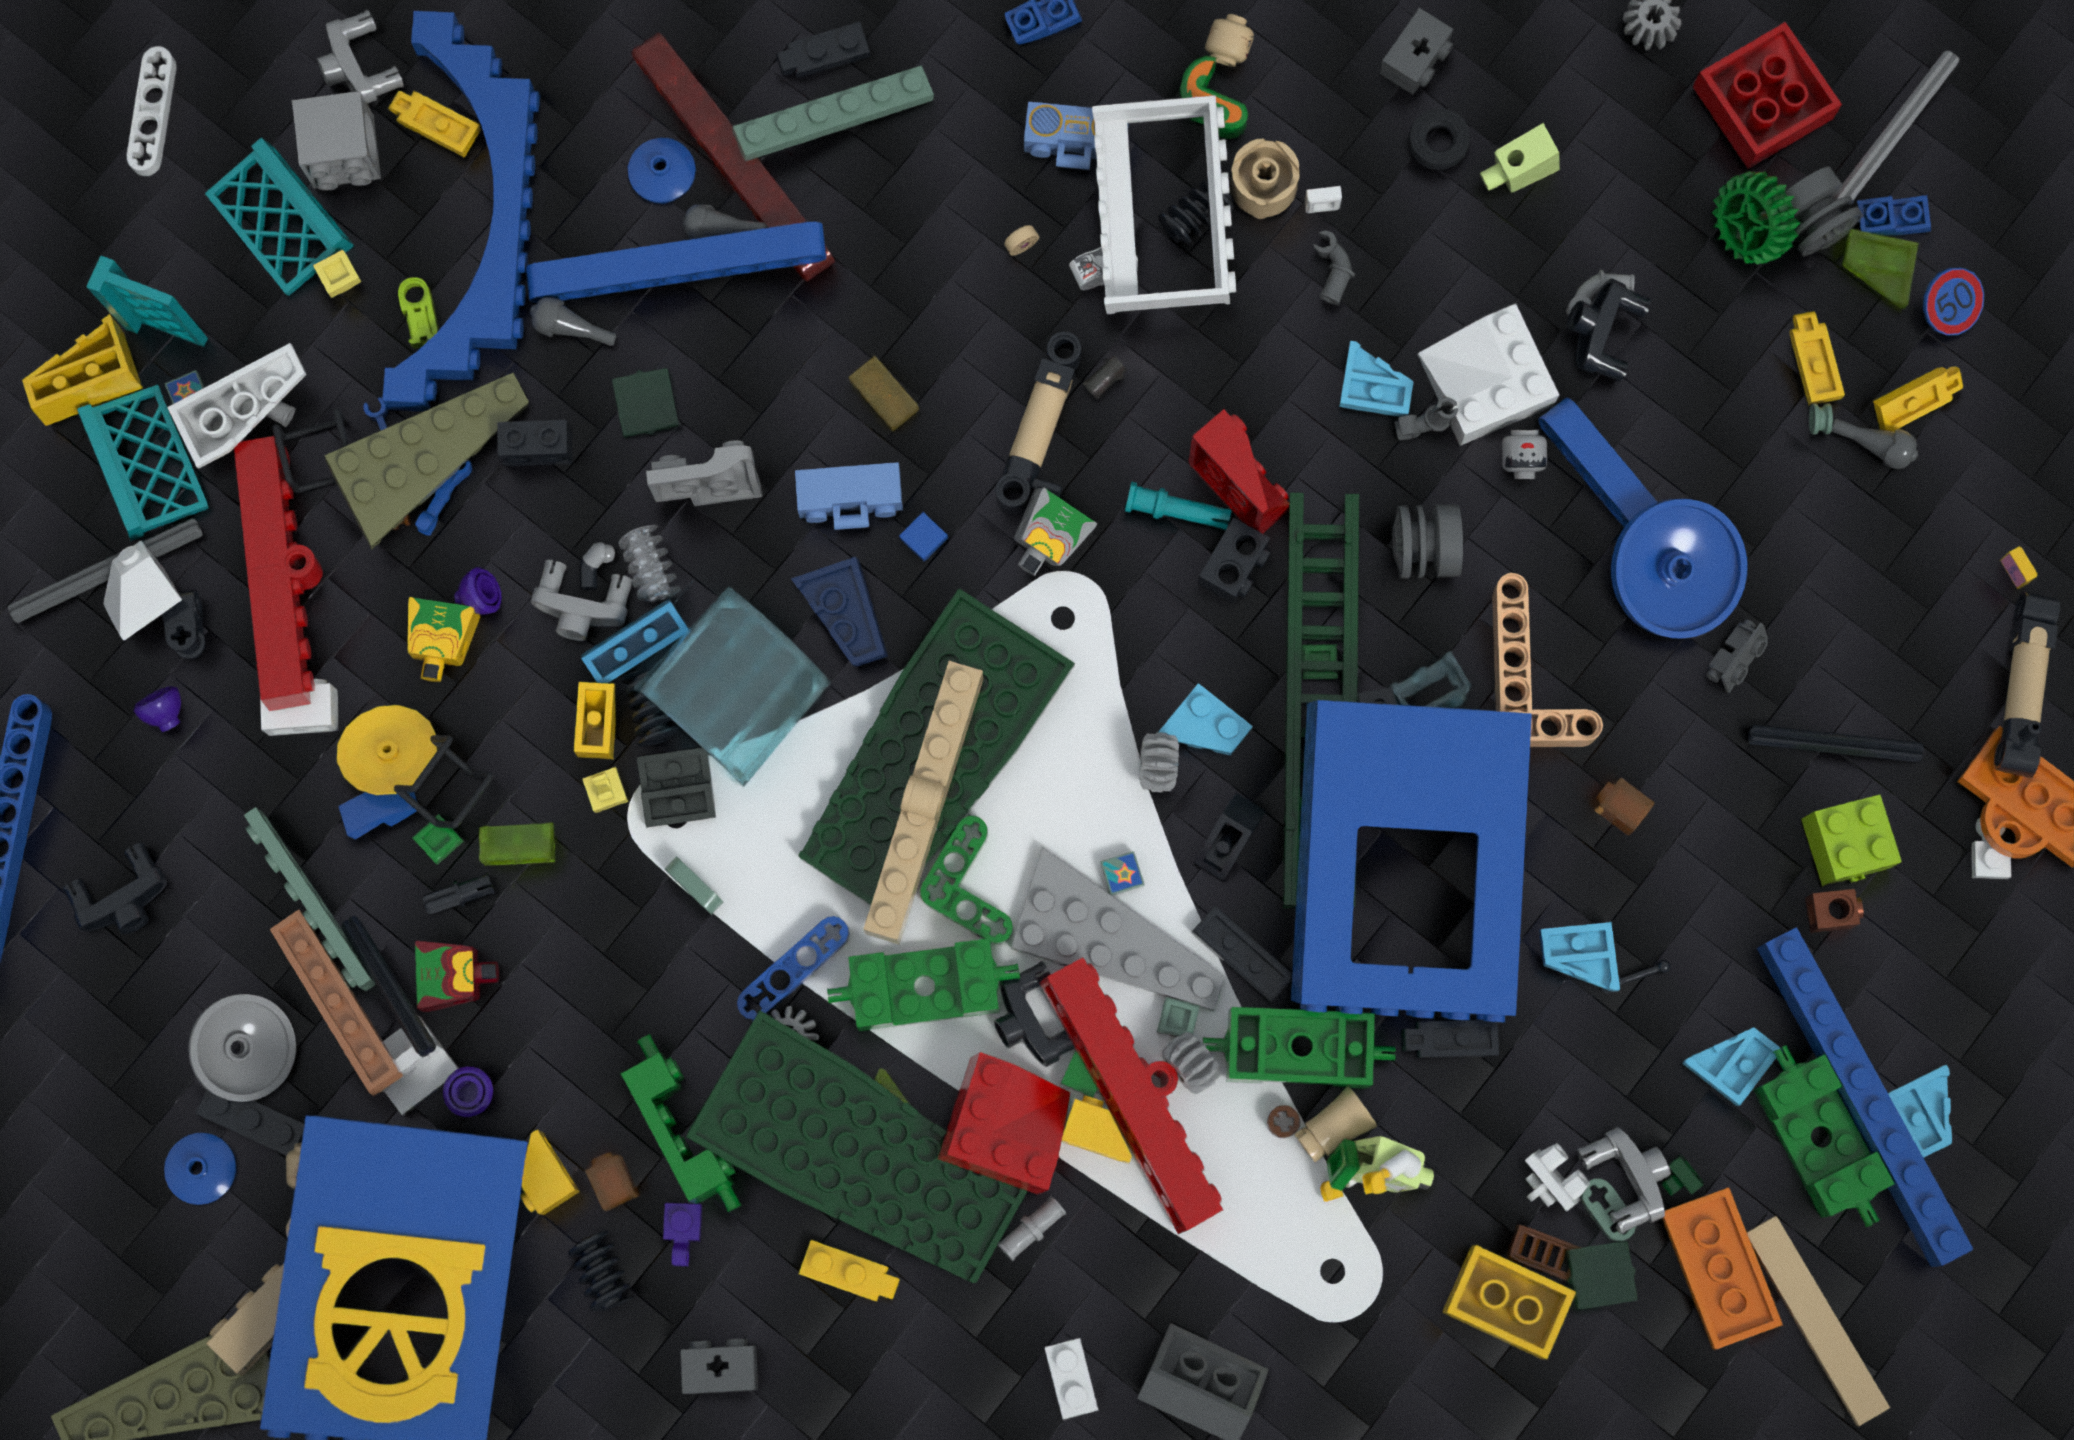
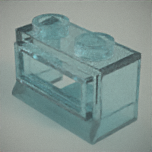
M1449 651L1444 654L1440 661L1428 668L1424 666L1418 669L1410 678L1399 684L1394 682L1390 684L1389 688L1393 687L1396 705L1409 706L1405 700L1406 698L1448 676L1455 690L1425 707L1442 708L1447 705L1448 708H1455L1467 700L1465 694L1470 691L1472 686L1452 652Z

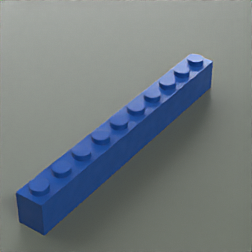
M1797 927L1758 947V952L1816 1058L1826 1055L1842 1085L1841 1088L1837 1089V1092L1869 1152H1878L1891 1176L1894 1185L1888 1187L1930 1266H1943L1974 1250Z

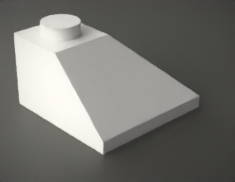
M139 541L134 546L126 547L117 558L112 560L103 603L120 637L126 640L182 600L163 566L142 541Z

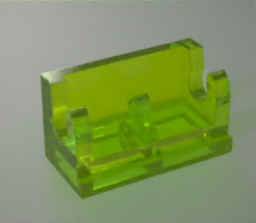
M554 823L480 827L479 861L485 866L555 862Z

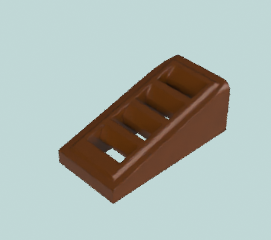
M1518 1224L1516 1225L1505 1259L1574 1284L1586 1249ZM1530 1237L1533 1240L1528 1255L1525 1257L1521 1253L1526 1238ZM1541 1241L1546 1243L1541 1261L1538 1262L1534 1258ZM1553 1246L1559 1248L1554 1267H1551L1547 1264ZM1566 1251H1569L1573 1255L1566 1273L1560 1269Z

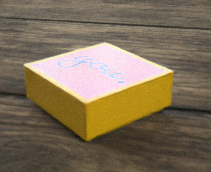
M2020 546L2011 550L2000 559L2017 589L2027 585L2037 577L2036 570Z

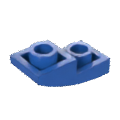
M1030 0L1004 13L1018 45L1049 36L1083 21L1074 0H1041L1039 2Z
M1927 195L1893 200L1892 196L1857 201L1858 208L1864 215L1860 220L1861 235L1888 236L1931 232Z
M365 792L339 806L346 833L354 839L359 838L383 822L392 827L417 812L398 794L373 795ZM407 792L413 799L416 800L414 792Z

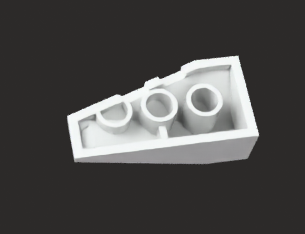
M291 343L167 407L197 468H201L229 453L307 375Z

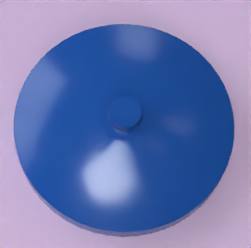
M1691 499L1663 500L1641 510L1622 530L1612 555V585L1616 598L1624 612L1644 630L1669 638L1699 636L1720 625L1737 606L1747 579L1745 546L1731 520L1715 507Z

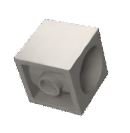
M360 91L292 100L299 166L313 188L332 190L340 184L352 183L353 185L361 186L371 183L372 180L381 179L374 115Z

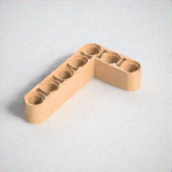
M1505 574L1498 581L1492 595L1496 711L1532 713L1530 747L1588 746L1596 740L1603 728L1601 717L1593 710H1532L1528 585L1524 577L1519 574ZM1505 585L1514 586L1518 591L1519 597L1515 599L1507 598L1502 593V587ZM1505 619L1515 620L1519 624L1520 631L1517 633L1506 631L1503 627V621ZM1515 653L1520 658L1521 665L1519 667H1510L1504 661V654ZM1507 687L1519 689L1522 699L1517 702L1509 700L1505 695V689ZM1583 720L1590 723L1593 729L1592 735L1585 736L1580 734L1576 728L1577 721ZM1551 721L1555 723L1558 729L1557 735H1546L1542 731L1541 722Z

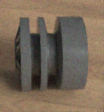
M1830 166L1810 174L1785 191L1787 196H1794L1791 201L1792 207L1799 209L1794 215V218L1800 222V225L1795 229L1798 237L1792 242L1795 243L1803 240L1797 248L1803 257L1820 249H1825L1839 241L1864 216L1858 207L1847 210L1854 202L1850 196L1834 201L1833 198L1841 191L1843 185Z
M1435 504L1431 520L1425 519L1424 510L1421 505H1415L1413 521L1410 520L1407 505L1397 507L1396 520L1392 529V549L1400 579L1410 577L1412 563H1414L1417 578H1423L1427 562H1432L1436 577H1460L1463 563V530L1458 504Z

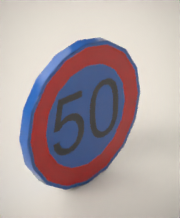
M1948 268L1938 273L1929 283L1924 294L1923 312L1926 322L1934 331L1947 336L1959 335L1969 330L1979 319L1984 307V290L1978 277L1965 268Z

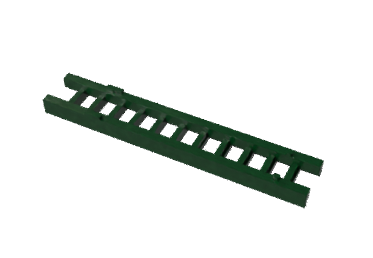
M1290 492L1288 499L1290 505L1288 509L1283 908L1296 907L1300 809L1302 806L1300 774H1303L1304 763H1300L1301 740H1305L1306 728H1301V706H1307V703L1317 700L1357 703L1359 494H1345L1344 525L1303 524L1304 493ZM1303 539L1343 540V558L1303 557ZM1303 573L1343 574V592L1303 591ZM1302 607L1343 608V626L1302 625ZM1302 640L1342 641V662L1302 661ZM1310 671L1338 672V674H1342V695L1301 694V673ZM1355 866V883H1356V866ZM1354 885V903H1353V909L1355 908V885Z

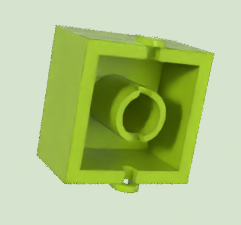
M1881 795L1818 810L1801 819L1822 886L1850 880V883L1865 879L1864 875L1887 870L1902 862Z

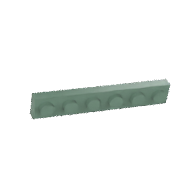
M918 66L733 126L732 133L744 161H748L933 101L934 93L922 66Z
M256 807L246 813L244 816L250 824L245 827L246 831L257 845L261 842L269 852L264 856L275 873L281 870L288 881L283 884L286 891L295 902L299 899L307 909L302 913L313 930L319 928L326 939L322 941V944L333 959L337 956L340 958L345 966L341 972L352 988L358 985L359 988L365 991L375 986L374 981L347 936L266 815Z

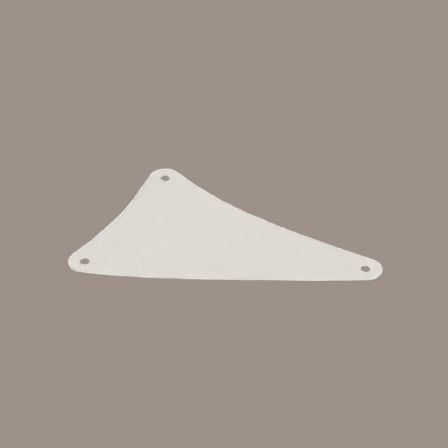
M1070 571L1047 573L1022 588L992 610L1074 662L1075 667L1017 753L965 816L981 818L987 826L988 837L959 887L1002 911L1012 921L1013 932L1011 938L1000 945L991 944L992 957L997 967L1018 964L1019 971L1013 972L1021 973L1038 964V962L1043 961L1047 969L1036 975V977L1048 971L1050 974H1053L1066 966L1011 949L1042 847L1108 894L1110 892L1100 861L1134 851L1145 885L1114 895L1113 897L1224 975L1215 1010L1211 1011L1200 1007L1193 1035L1201 1043L1203 1037L1224 1038L1228 1029L1229 1009L1242 1006L1233 991L1219 958L1191 933L1201 922L1200 916L1178 871L1150 792L1143 789L1140 785V757L1120 686L1111 615L1106 596L1095 582L1084 575ZM1061 606L1070 608L1075 615L1074 624L1066 630L1057 629L1051 622L1052 612ZM904 669L868 690L804 719L723 751L708 755L716 818L689 821L681 828H671L668 825L646 828L641 798V784L634 792L628 807V828L632 839L642 852L670 878L672 877L664 868L677 856L723 900L724 903L713 914L773 962L782 957L823 919L835 916L845 921L850 932L847 943L803 982L804 985L827 1001V988L848 986L850 978L849 956L884 952L885 955L953 947L955 946L954 943L982 939L930 909L921 898V886L949 838L923 869L900 945L866 935L863 929L871 906L803 862L798 856ZM976 824L971 828L965 826L963 830L966 832V839L961 845L956 840L953 845L963 848L971 855L974 850L968 849L967 846L973 837L977 839L981 837L978 833L979 826ZM957 853L949 854L944 861L945 868L950 872L960 871L965 864L964 858ZM940 870L935 874V876L941 877L936 888L930 886L927 889L931 895L929 900L933 902L937 898H945L946 895L942 892V888L946 881L951 885L956 881L945 877ZM963 901L957 906L956 912L961 919L970 920L976 915L977 907L971 901ZM984 909L981 920L974 927L981 929V924L984 923L991 928V936L995 937L998 933L1004 935L1006 933V930L1003 928L1004 921L1001 919L996 923L986 919V915L990 912ZM829 924L825 928L828 934L821 941L817 935L811 939L821 948L823 954L829 951L824 946L829 939L833 938L836 942L841 939L839 931L842 927L840 925L833 927ZM803 947L797 954V961L805 967L814 964L817 958V953L812 947ZM1099 976L1100 981L1098 984L1104 995L1108 994L1114 1001L1117 1008L1115 1015L1121 1026H1126L1134 1038V1045L1132 1046L1139 1058L1143 1057L1148 1065L1156 1061L1165 1062L1162 1050L1175 1038L1157 1032L1166 996ZM921 977L916 981L914 989L918 995L928 996L933 993L935 983L929 977ZM1000 985L997 990L999 1013L870 1030L958 1091H960L970 1057L982 1052L1015 1064L1071 1092L1064 1130L1074 1100L1082 1101L1083 1096H1086L1061 1084L1074 1052L1077 1051L1076 1049L1059 1056L1058 1062L1044 1067L1035 1059L1023 1042L1011 1048H1007L1003 1044L994 1025V1020L1007 1014ZM1041 986L1026 993V1000L1046 1036L1050 1038L1065 1030ZM850 1001L831 1003L856 1020L855 1010ZM1210 1052L1221 1071V1076L1215 1080L1212 1086L1195 1094L1178 1081L1176 1089L1166 1096L1169 1102L1168 1111L1173 1120H1178L1183 1126L1187 1135L1185 1141L1191 1152L1194 1151L1198 1154L1204 1165V1171H1202L1209 1184L1215 1185L1222 1198L1220 1205L1223 1211L1190 1230L1177 1234L1119 1127L1118 1129L1132 1155L1129 1165L1061 1142L1059 1158L1252 1283L1318 1320L1341 1322L1357 1317L1368 1309L1379 1293L1383 1278L1380 1254L1344 1192V1197L1328 1202L1323 1200L1320 1185L1329 1180L1327 1163L1324 1157L1314 1162L1294 1134L1288 1138H1278L1272 1135L1268 1129V1116L1276 1107L1282 1105L1290 1106L1298 1113L1283 1083L1267 1081L1261 1084L1226 1082V1060L1223 1052ZM1152 1075V1083L1160 1088V1079ZM1097 1089L1094 1098L1103 1101L1104 1104L1102 1108L1109 1110L1103 1097ZM1279 1112V1118L1274 1117V1125L1280 1126L1281 1132L1289 1131L1287 1128L1289 1125L1293 1127V1118H1287L1286 1112ZM1299 1114L1300 1126H1299L1297 1132H1298L1299 1130H1301L1302 1128L1306 1127V1126H1305V1123L1303 1122V1120H1302V1118H1301V1116H1300V1114ZM1337 1259L1342 1262L1345 1267V1275L1339 1283L1329 1284L1322 1279L1320 1268L1324 1261Z

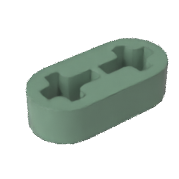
M677 856L664 868L711 915L724 903Z
M1603 1179L1590 1180V1185L1580 1196L1582 1205L1608 1239L1623 1241L1630 1238L1634 1234L1636 1226L1627 1230L1624 1234H1620L1618 1231L1612 1232L1610 1227L1613 1225V1221L1608 1215L1609 1211L1616 1212L1627 1206L1607 1181ZM1591 1186L1595 1189L1603 1188L1606 1193L1603 1194L1602 1199L1608 1206L1606 1209L1598 1201L1592 1203L1589 1201L1588 1197L1592 1194L1589 1189Z

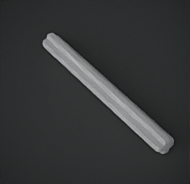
M1944 51L1844 181L1842 184L1843 188L1833 198L1834 201L1846 196H1850L1853 200L1956 67L1959 58L1951 51Z

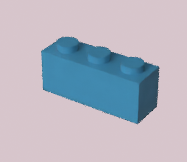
M668 599L583 653L581 659L597 683H609L689 632V628L671 600Z

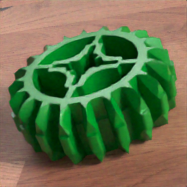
M1749 171L1737 175L1719 189L1720 195L1713 200L1717 208L1711 213L1718 220L1713 227L1719 228L1721 233L1718 239L1725 240V251L1734 250V258L1744 259L1746 264H1765L1780 258L1784 252L1793 247L1792 241L1798 237L1794 229L1797 228L1800 222L1794 218V215L1799 209L1792 207L1791 201L1794 196H1787L1785 193L1787 185H1778L1777 176L1768 177L1766 171L1757 173Z

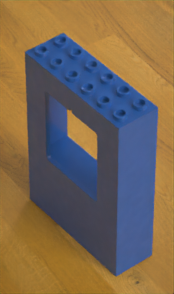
M1324 700L1307 703L1291 1001L1300 1003V1009L1311 1012H1327L1328 1005L1335 1006V1011L1341 1013L1363 1014L1364 1007L1371 1008V1013L1383 1016H1398L1399 1010H1406V1015L1419 1018H1434L1435 1011L1441 1012V1017L1455 1020H1469L1471 1013L1476 1014V1019L1490 1022H1505V1015L1516 1016L1532 713ZM1360 826L1471 832L1477 835L1471 966L1468 969L1412 966V974H1409L1408 966L1360 964L1351 961L1357 830Z

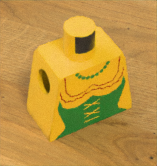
M409 597L408 653L413 659L424 661L421 679L441 682L444 664L455 666L463 664L480 619V614H476L473 607Z

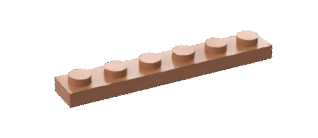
M298 909L272 927L270 931L366 1089L371 1095L375 1096L404 1075L331 956L324 948L315 930L306 921L302 914L303 912Z

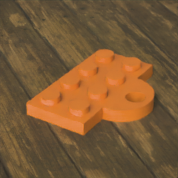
M1999 726L1994 730L1958 780L1960 784L1986 802L1980 817L1981 830L1986 841L1994 850L2011 858L2030 857L2045 847L2073 868L2074 781L2043 757H2040L2037 771L2032 778L1995 770L1994 755L2002 737L2003 729ZM2002 827L2009 828L2014 832L2016 838L2014 844H2008L2002 840L2000 836V829Z

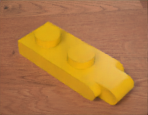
M398 91L388 107L391 112L398 115L396 120L400 124L464 158L481 131L479 124L413 91L411 96Z
M1815 311L1793 315L1795 329L1790 330V339L1808 406L1842 399L1845 393L1826 324L1818 323Z
M1944 367L1936 368L1873 401L1880 429L1895 431L1950 402L1953 399L1952 394L1963 388L1960 369L1958 367H1950L1948 369Z
M813 1240L810 1241L799 1272L800 1275L876 1302L879 1295L893 1300L900 1281L899 1278L887 1275L889 1267Z

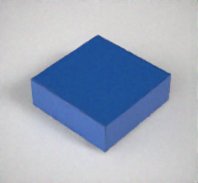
M923 512L899 536V539L925 562L948 539V535Z

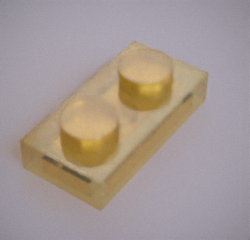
M876 356L849 376V381L892 431L919 411L917 403Z

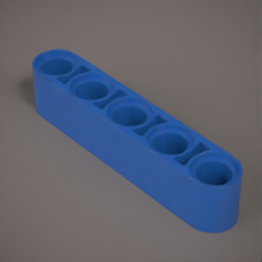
M1566 397L1538 418L1545 434L1623 528L1641 510L1657 503L1656 499L1571 399Z

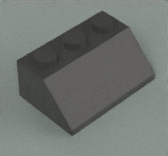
M1170 1323L1137 1399L1223 1440H1240L1252 1416L1269 1369Z

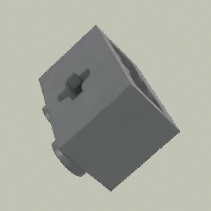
M1419 8L1382 60L1379 73L1406 91L1414 94L1419 85L1425 87L1431 80L1435 72L1432 67L1437 59L1443 61L1453 47V43L1450 42L1453 29ZM1419 50L1423 51L1419 54V56L1415 55L1419 52Z
M747 1339L726 1340V1347L712 1348L711 1341L690 1342V1349L681 1350L682 1394L758 1390L756 1346H748ZM721 1355L723 1362H728L729 1369L722 1370L721 1377L718 1376L716 1370L710 1369V1363L717 1362V1356Z

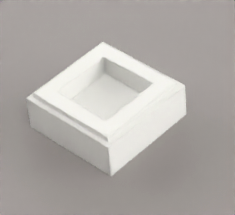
M1341 186L1306 190L1304 200L1306 212L1315 213L1338 210L1342 200Z

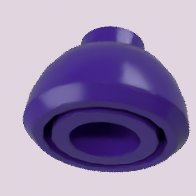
M476 567L467 572L462 578L459 590L455 592L454 598L456 604L471 606L476 614L486 615L498 611L501 605L502 594L495 577L486 569Z
M174 686L157 690L140 700L135 705L133 712L144 723L159 727L161 732L167 731L180 723L177 717L181 709L180 692Z
M462 1067L455 1070L446 1079L443 1087V1098L446 1106L456 1115L463 1117L476 1116L482 1113L490 1105L493 1097L491 1080L482 1070L475 1067Z

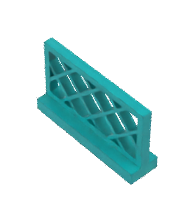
M260 138L251 146L254 151L205 194L284 293L290 296L316 273L313 267L314 264L341 250H344L346 253L354 244L277 149L263 138ZM255 163H258L263 169L262 182L247 183V170ZM269 177L274 184H269ZM228 187L238 188L236 205H224L218 196ZM245 188L261 189L259 207L244 206ZM268 190H280L283 193L282 208L266 207ZM291 203L295 209H289V204ZM230 211H235V217ZM243 212L258 213L256 231L244 230L241 226ZM266 213L281 214L279 232L264 231ZM288 215H300L303 218L302 234L286 233ZM310 228L315 234H309ZM250 236H256L255 242L252 240ZM263 237L278 238L276 256L265 255L261 251ZM286 238L301 239L299 257L284 256ZM321 240L327 250L318 258H307L308 241ZM270 261H276L275 267ZM283 262L299 263L297 276L287 283L282 277Z
M100 256L86 287L124 329L137 334L143 323L202 347L205 346L208 337L173 296L130 280L114 260Z
M158 385L93 408L89 404L77 409L131 541L144 537L143 533L209 509ZM155 396L159 407L153 418L136 412L141 401ZM117 410L127 414V417L119 430L106 425L103 415ZM161 414L166 423L159 421ZM133 417L150 424L143 439L126 433ZM156 426L169 431L171 434L166 448L148 442ZM110 433L117 435L114 442L112 440ZM123 438L140 445L133 460L120 456L117 452ZM174 444L178 453L171 451ZM145 447L162 454L156 469L138 463ZM168 456L183 463L184 467L179 478L161 472ZM122 463L129 465L127 472ZM135 468L152 475L145 491L132 486L129 481ZM186 475H188L191 484L184 481ZM158 478L175 484L168 500L151 493ZM180 487L195 492L198 502L184 507L174 503ZM135 494L142 496L139 503ZM147 499L165 505L160 516L148 521L145 520L142 510ZM170 508L175 509V511L169 512Z

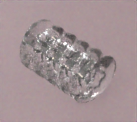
M648 525L634 529L625 534L618 542L620 548L626 550L623 558L624 561L630 563L627 567L628 572L631 575H635L632 583L634 587L639 588L636 594L641 601L657 602L670 598L681 591L680 586H669V583L675 580L677 576L674 573L665 574L664 572L672 566V562L660 561V558L667 554L668 551L667 548L656 549L655 547L663 541L661 535H651L658 528L657 525Z

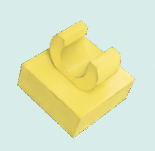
M344 250L313 265L331 298L361 283Z
M616 767L583 778L591 806L595 813L628 802Z

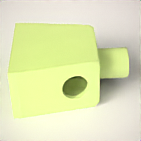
M1544 123L1497 149L1494 152L1496 165L1481 172L1480 176L1488 191L1506 183L1510 192H1515L1559 171V151Z

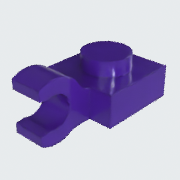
M665 1203L663 1240L674 1241L672 1249V1265L689 1266L690 1241H701V1204Z

